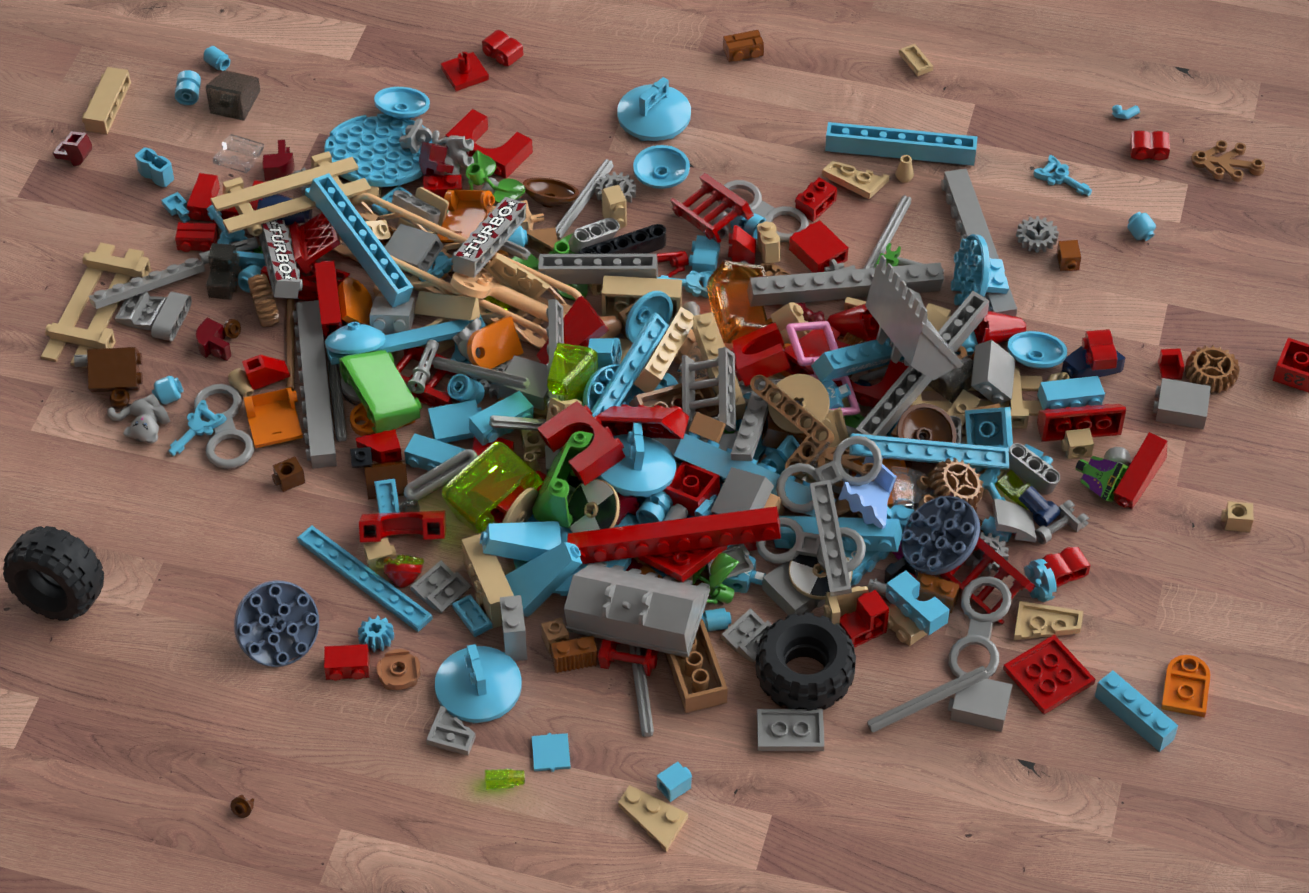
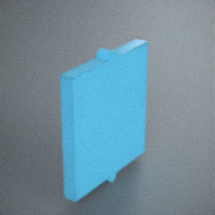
M548 733L547 735L532 736L534 771L550 770L554 772L558 769L571 768L568 733Z

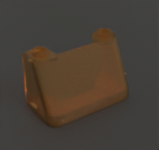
M723 260L709 277L707 292L723 343L732 344V340L773 323L772 318L767 320L764 306L750 307L747 293L750 278L767 277L764 266Z

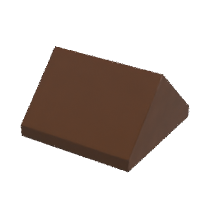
M405 460L372 464L371 467H364L368 500L377 499L374 482L395 479L397 496H404V489L408 485Z

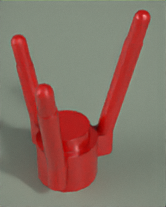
M685 251L657 254L658 263L670 261L671 266L677 268L665 275L669 276V278L685 271L684 266L689 265V259Z

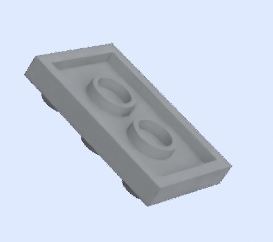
M757 709L758 751H824L823 709L807 711V709Z

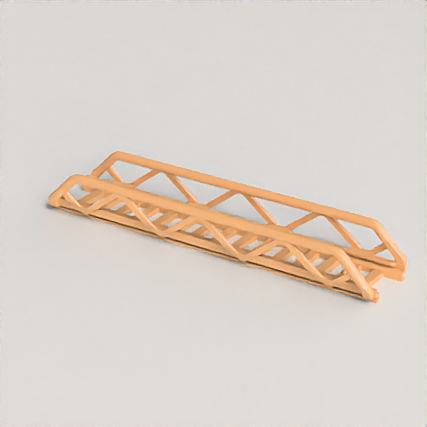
M363 193L350 199L353 206L360 204L366 211L365 214L358 211L364 221H376L378 217L385 220L404 217L410 220L417 229L426 231L423 228L425 227L457 242L443 245L444 247L440 252H443L448 258H452V255L447 253V250L460 248L462 243L467 240V238L370 193ZM364 201H370L393 213L378 216L372 212ZM342 244L332 249L344 257H349L359 262L350 249ZM496 252L492 259H494L499 253ZM502 255L551 285L547 290L563 306L564 313H567L572 306L566 304L565 300L554 288L573 296L575 300L582 296L578 290ZM391 256L403 273L407 271L413 274L412 277L405 276L414 289L423 292L470 297L457 291L450 283L443 280L448 273L444 274L441 278H437ZM487 296L484 299L478 298L480 315L485 323L491 324L506 316H512L519 339L538 349H541L549 337L546 329L540 326L545 322L544 320L536 317L532 322L524 319L528 313L521 310L516 314L507 310L511 308L510 305L502 303L500 306L492 303L495 300L492 296ZM543 297L537 299V301L548 305L547 299ZM518 325H521L527 329L523 331L518 328ZM534 333H538L542 338L534 336ZM576 357L568 364H574L576 362Z

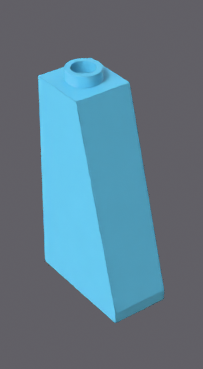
M559 522L488 524L485 532H482L480 536L483 553L529 562L561 544Z
M563 542L505 575L513 595H521L524 616H530L582 564L580 550L575 544Z

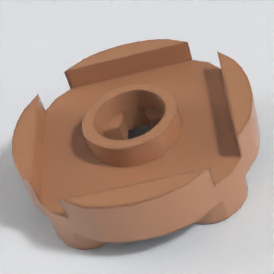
M405 649L388 651L385 657L378 661V678L387 690H403L414 687L420 677L419 659L409 654V651ZM398 666L404 669L402 672H394Z

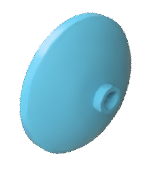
M389 87L376 93L374 104L382 113L390 117L411 119L424 114L430 107V100L424 93L416 89Z
M655 145L642 150L636 156L633 170L636 178L644 185L657 189H666L679 185L687 178L690 171V163L687 156L681 150L668 145Z
M652 291L643 295L634 303L626 319L625 330L629 341L634 343L652 313H657L669 324L673 313V303L666 293Z
M351 322L331 333L325 340V346L334 353L359 354L381 347L386 340L384 333L379 329L366 324Z
M1026 331L1017 333L1009 339L1007 345L1009 354L1017 362L1031 368H1052L1061 364L1067 357L1066 345L1057 337L1043 332Z

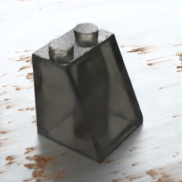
M225 70L205 87L211 114L245 121L261 91L258 77Z

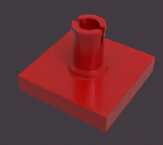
M462 52V56L459 53L457 58L441 63V69L455 91L489 80V74L474 52Z

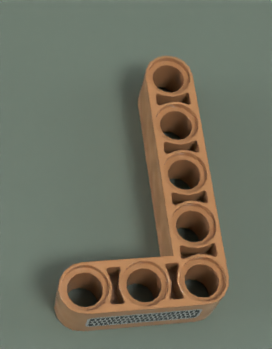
M763 375L754 376L750 382L751 389L807 435L787 460L785 469L797 463L814 466L834 440L833 432L771 380ZM765 381L764 389L759 390V383ZM780 393V400L774 403L773 397ZM795 406V413L793 415H789V408ZM811 419V425L808 428H804V421ZM826 431V438L819 441V434ZM813 447V454L806 457V450ZM797 472L792 474V476L800 479L806 476L807 472Z

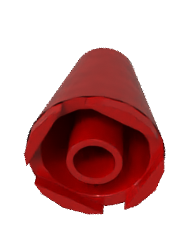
M866 303L832 314L827 319L829 324L841 333L840 336L844 337L849 332L867 342L877 339L880 327L865 307Z
M988 311V314L975 328L974 332L978 344L989 340L999 344L1009 341L1017 333L1026 332V323L1021 317Z

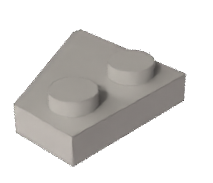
M440 706L426 742L427 745L468 756L476 736L475 732L469 727L464 726L461 720L457 717L454 718L447 712L444 706Z

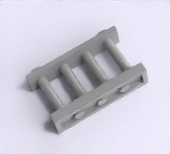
M726 347L718 348L717 358L695 362L688 356L682 355V363L680 365L682 373V411L689 416L685 434L688 435L689 433L688 429L694 417L695 409L719 405V414L711 418L725 423V430L728 432L736 431L735 353ZM718 366L719 375L717 378L695 382V371ZM719 386L717 397L695 401V390Z

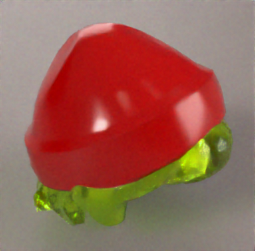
M403 554L397 555L396 559L391 557L384 558L382 561L384 573L397 587H407L421 574L424 559Z

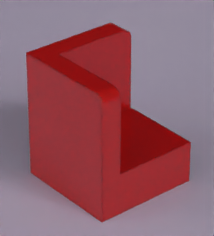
M1181 348L1161 349L1158 360L1161 378L1171 380L1182 379L1185 366Z

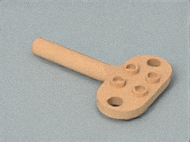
M482 268L475 278L457 272L451 278V286L465 295L482 299L492 296L496 300L549 323L546 315L548 305L504 285L497 284V280L485 268Z

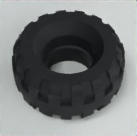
M39 526L26 531L25 534L22 533L4 559L3 576L5 582L8 583L11 593L15 594L17 600L29 607L31 611L52 620L68 621L69 619L82 616L96 601L104 586L103 566L100 559H97L96 553L86 546L80 538L74 537L70 532L63 529L58 530L56 527L46 526L43 528Z
M806 612L804 615L798 616L796 613L791 614L785 620L779 619L773 623L770 629H767L766 633L764 632L760 638L756 651V675L764 693L767 696H771V700L779 706L785 705L788 706V709L795 710L807 709V711L817 710L818 708L825 710L847 694L848 688L852 685L854 679L856 655L853 642L846 635V631L838 623L834 625L828 617L823 615L817 617L814 616V613ZM809 657L819 661L824 666V669L815 674L805 675L792 671L786 664L795 658Z

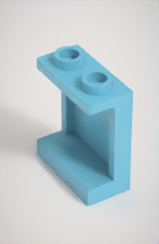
M476 400L428 408L433 438L444 443L474 438V435L469 431V417L482 411V408L477 407Z

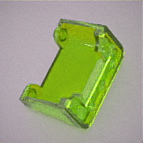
M557 343L547 379L549 391L554 395H564V401L577 399L582 402L581 405L583 406L586 384L590 377L598 370L597 352L589 347Z
M495 442L444 486L442 497L460 522L477 534L485 532L488 524L494 523V518L490 511L519 485L524 490L528 488L537 489L543 483V480L507 445L502 442Z

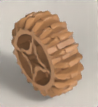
M265 274L254 275L248 279V285L261 325L266 327L279 323L278 309L267 276Z
M1204 345L1203 348L1197 347L1195 351L1190 353L1186 360L1185 372L1186 378L1190 379V383L1211 386V394L1214 391L1220 394L1222 390L1227 392L1229 387L1232 388L1239 377L1240 366H1238L1239 363L1235 359L1234 354H1229V350L1223 351L1221 346L1215 348L1212 345L1211 348H1208Z
M955 457L953 461L947 458L945 462L938 463L932 471V476L929 480L932 483L930 488L935 490L933 495L938 497H958L968 502L972 507L973 505L976 506L982 499L984 491L982 487L983 481L979 480L981 474H976V468H971L969 463L965 464L963 459L961 462H958Z

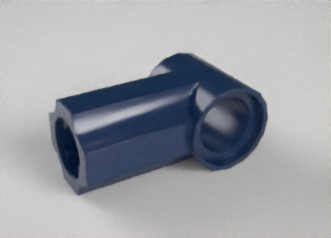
M1032 486L1018 498L1033 513V519L1040 527H1047L1060 515L1059 507L1052 501H1046Z

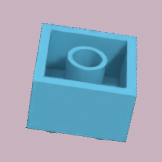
M1010 407L965 410L967 444L1003 448L1011 447L1013 436Z

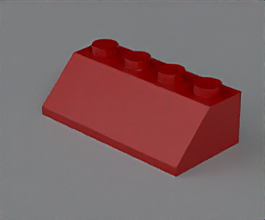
M621 404L620 406H611L597 415L603 427H608L615 436L628 434L629 431H632L633 423H642L643 436L661 439H683L689 416L678 406L664 408L659 405H654V407L637 405V407H631Z
M1104 404L1039 410L1037 426L1041 442L1062 440L1065 437V431L1090 428L1092 437L1121 435L1126 415V406L1121 404Z

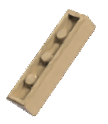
M420 291L414 311L415 314L468 321L480 317L478 298Z

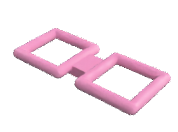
M828 321L792 323L786 326L800 366L812 365L820 356L804 357L796 331L823 329L830 350L838 349ZM815 372L814 375H810L819 380ZM848 375L832 379V381L841 380L843 385L847 383L851 390V395L847 396L851 407L841 408L843 416L859 414L860 407Z

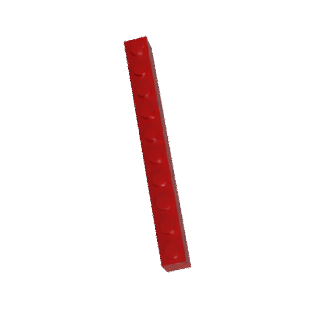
M776 506L568 533L567 542L575 544L579 548L582 564L781 539V530Z

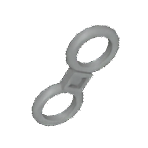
M734 180L724 184L729 190L744 189L749 191L754 197L753 202L749 205L752 213L764 217L766 222H772L777 216L790 215L799 220L801 227L796 232L803 230L809 225L807 217L799 209L788 206L774 208L762 201L760 190L750 182ZM727 208L725 211L730 213L733 209ZM777 231L780 242H789L790 236L794 234H785Z
M213 384L198 393L194 400V409H196L201 400H205L215 393L228 394L232 397L233 404L230 409L221 413L224 414L227 420L214 428L215 435L209 439L206 445V456L216 467L224 469L237 468L250 460L254 452V442L251 437L244 431L236 430L233 422V417L238 414L242 406V397L232 386ZM203 415L201 416V418H202L203 420L208 421V422L210 421V420L207 419L205 416H203ZM235 438L244 442L246 448L239 457L226 460L219 458L215 454L214 449L216 445L222 440Z
M853 436L846 438L838 444L834 451L833 461L819 468L809 464L798 463L790 465L782 471L777 480V495L780 497L783 506L792 512L805 513L814 509L813 500L800 505L793 503L786 496L785 484L792 474L807 472L813 476L816 482L831 480V485L841 480L849 482V485L860 486L868 484L877 477L881 470L883 460L881 451L875 442L867 437ZM855 444L864 445L869 448L874 458L873 467L870 472L861 477L850 476L844 471L841 464L844 451Z
M779 518L780 527H788L796 534V542L790 551L784 554H773L766 549L765 541L756 542L759 554L771 563L784 564L795 559L800 554L817 557L819 564L825 569L819 534L804 532L803 528L790 518ZM840 527L841 537L851 538L857 545V552L854 558L847 562L848 572H850L862 563L865 557L866 545L863 537L856 530Z
M991 576L979 577L972 580L963 590L961 607L965 615L971 619L968 635L959 639L952 646L948 655V665L952 674L957 678L960 677L961 673H967L959 668L957 657L960 651L969 645L978 644L989 651L990 662L985 668L988 673V678L986 679H989L996 672L999 665V652L996 645L990 641L993 623L1001 620L1008 613L1011 606V592L1008 586L1000 579ZM982 586L997 588L1003 596L1001 606L990 614L975 612L970 606V597L977 588Z

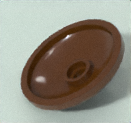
M538 177L529 178L523 182L525 193L544 207L563 206L572 203L579 196V191L576 187L560 180Z
M922 403L907 409L901 415L896 430L897 438L921 440L919 435H923L924 440L956 443V428L952 419L943 409L932 404ZM918 462V463H922V464H935V463H928V462Z

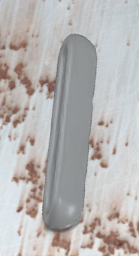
M471 449L463 450L410 482L404 489L405 498L411 502L419 501L471 470L478 463L477 453Z

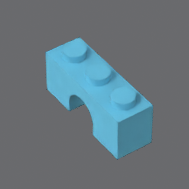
M904 571L887 582L886 598L890 603L896 605L904 616L909 617L920 630L931 635L948 623L950 609L936 597L928 601L917 600L920 583L907 571Z

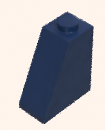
M1080 346L1065 358L1061 372L1068 373L1070 379L1091 376L1104 377L1122 372L1126 357L1116 350V368L1092 370L1090 364L1087 365L1086 363L1087 351L1083 350V347Z

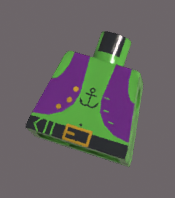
M1092 456L1089 462L1080 459L1075 469L1083 473L1080 481L1082 484L1104 500L1113 502L1114 491L1129 466Z

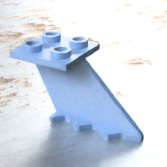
M865 457L863 464L874 463V458ZM882 464L876 479L868 484L857 486L844 482L839 500L846 499L852 512L860 511L864 523L867 525L873 523L875 526L884 529L887 518V503L897 476ZM857 473L855 477H861V474Z

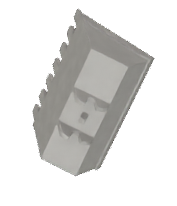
M881 255L879 264H876L875 273L865 305L880 325L877 335L879 344L883 345L889 337L891 339L890 346L892 347L891 360L897 363L901 356L905 358V366L913 367L932 380L963 366L962 361L928 320L926 308L921 307L920 310V301L918 298H915L913 301L911 289H908L906 294V283L904 280L900 282V276L897 272H894L893 275L892 265L888 263L886 267V258L884 255Z
M605 562L588 564L573 575L564 607L567 622L566 629L568 632L689 658L709 596L710 584L700 583L696 586L692 585L693 581L687 579L684 582H676L675 578L671 576H665L663 579L657 578L658 573L649 572L643 575L640 574L641 570L632 568L629 571H624V566L619 565L609 568L606 567L607 563Z

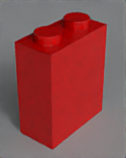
M820 220L808 225L799 232H795L790 236L789 250L812 273L825 272L824 267H828L829 261L835 259L837 264L848 260L849 247Z

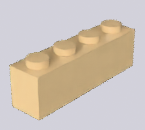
M107 67L105 73L101 75L100 83L95 88L94 96L89 100L88 109L82 116V122L85 124L86 131L108 134L131 84L128 70Z

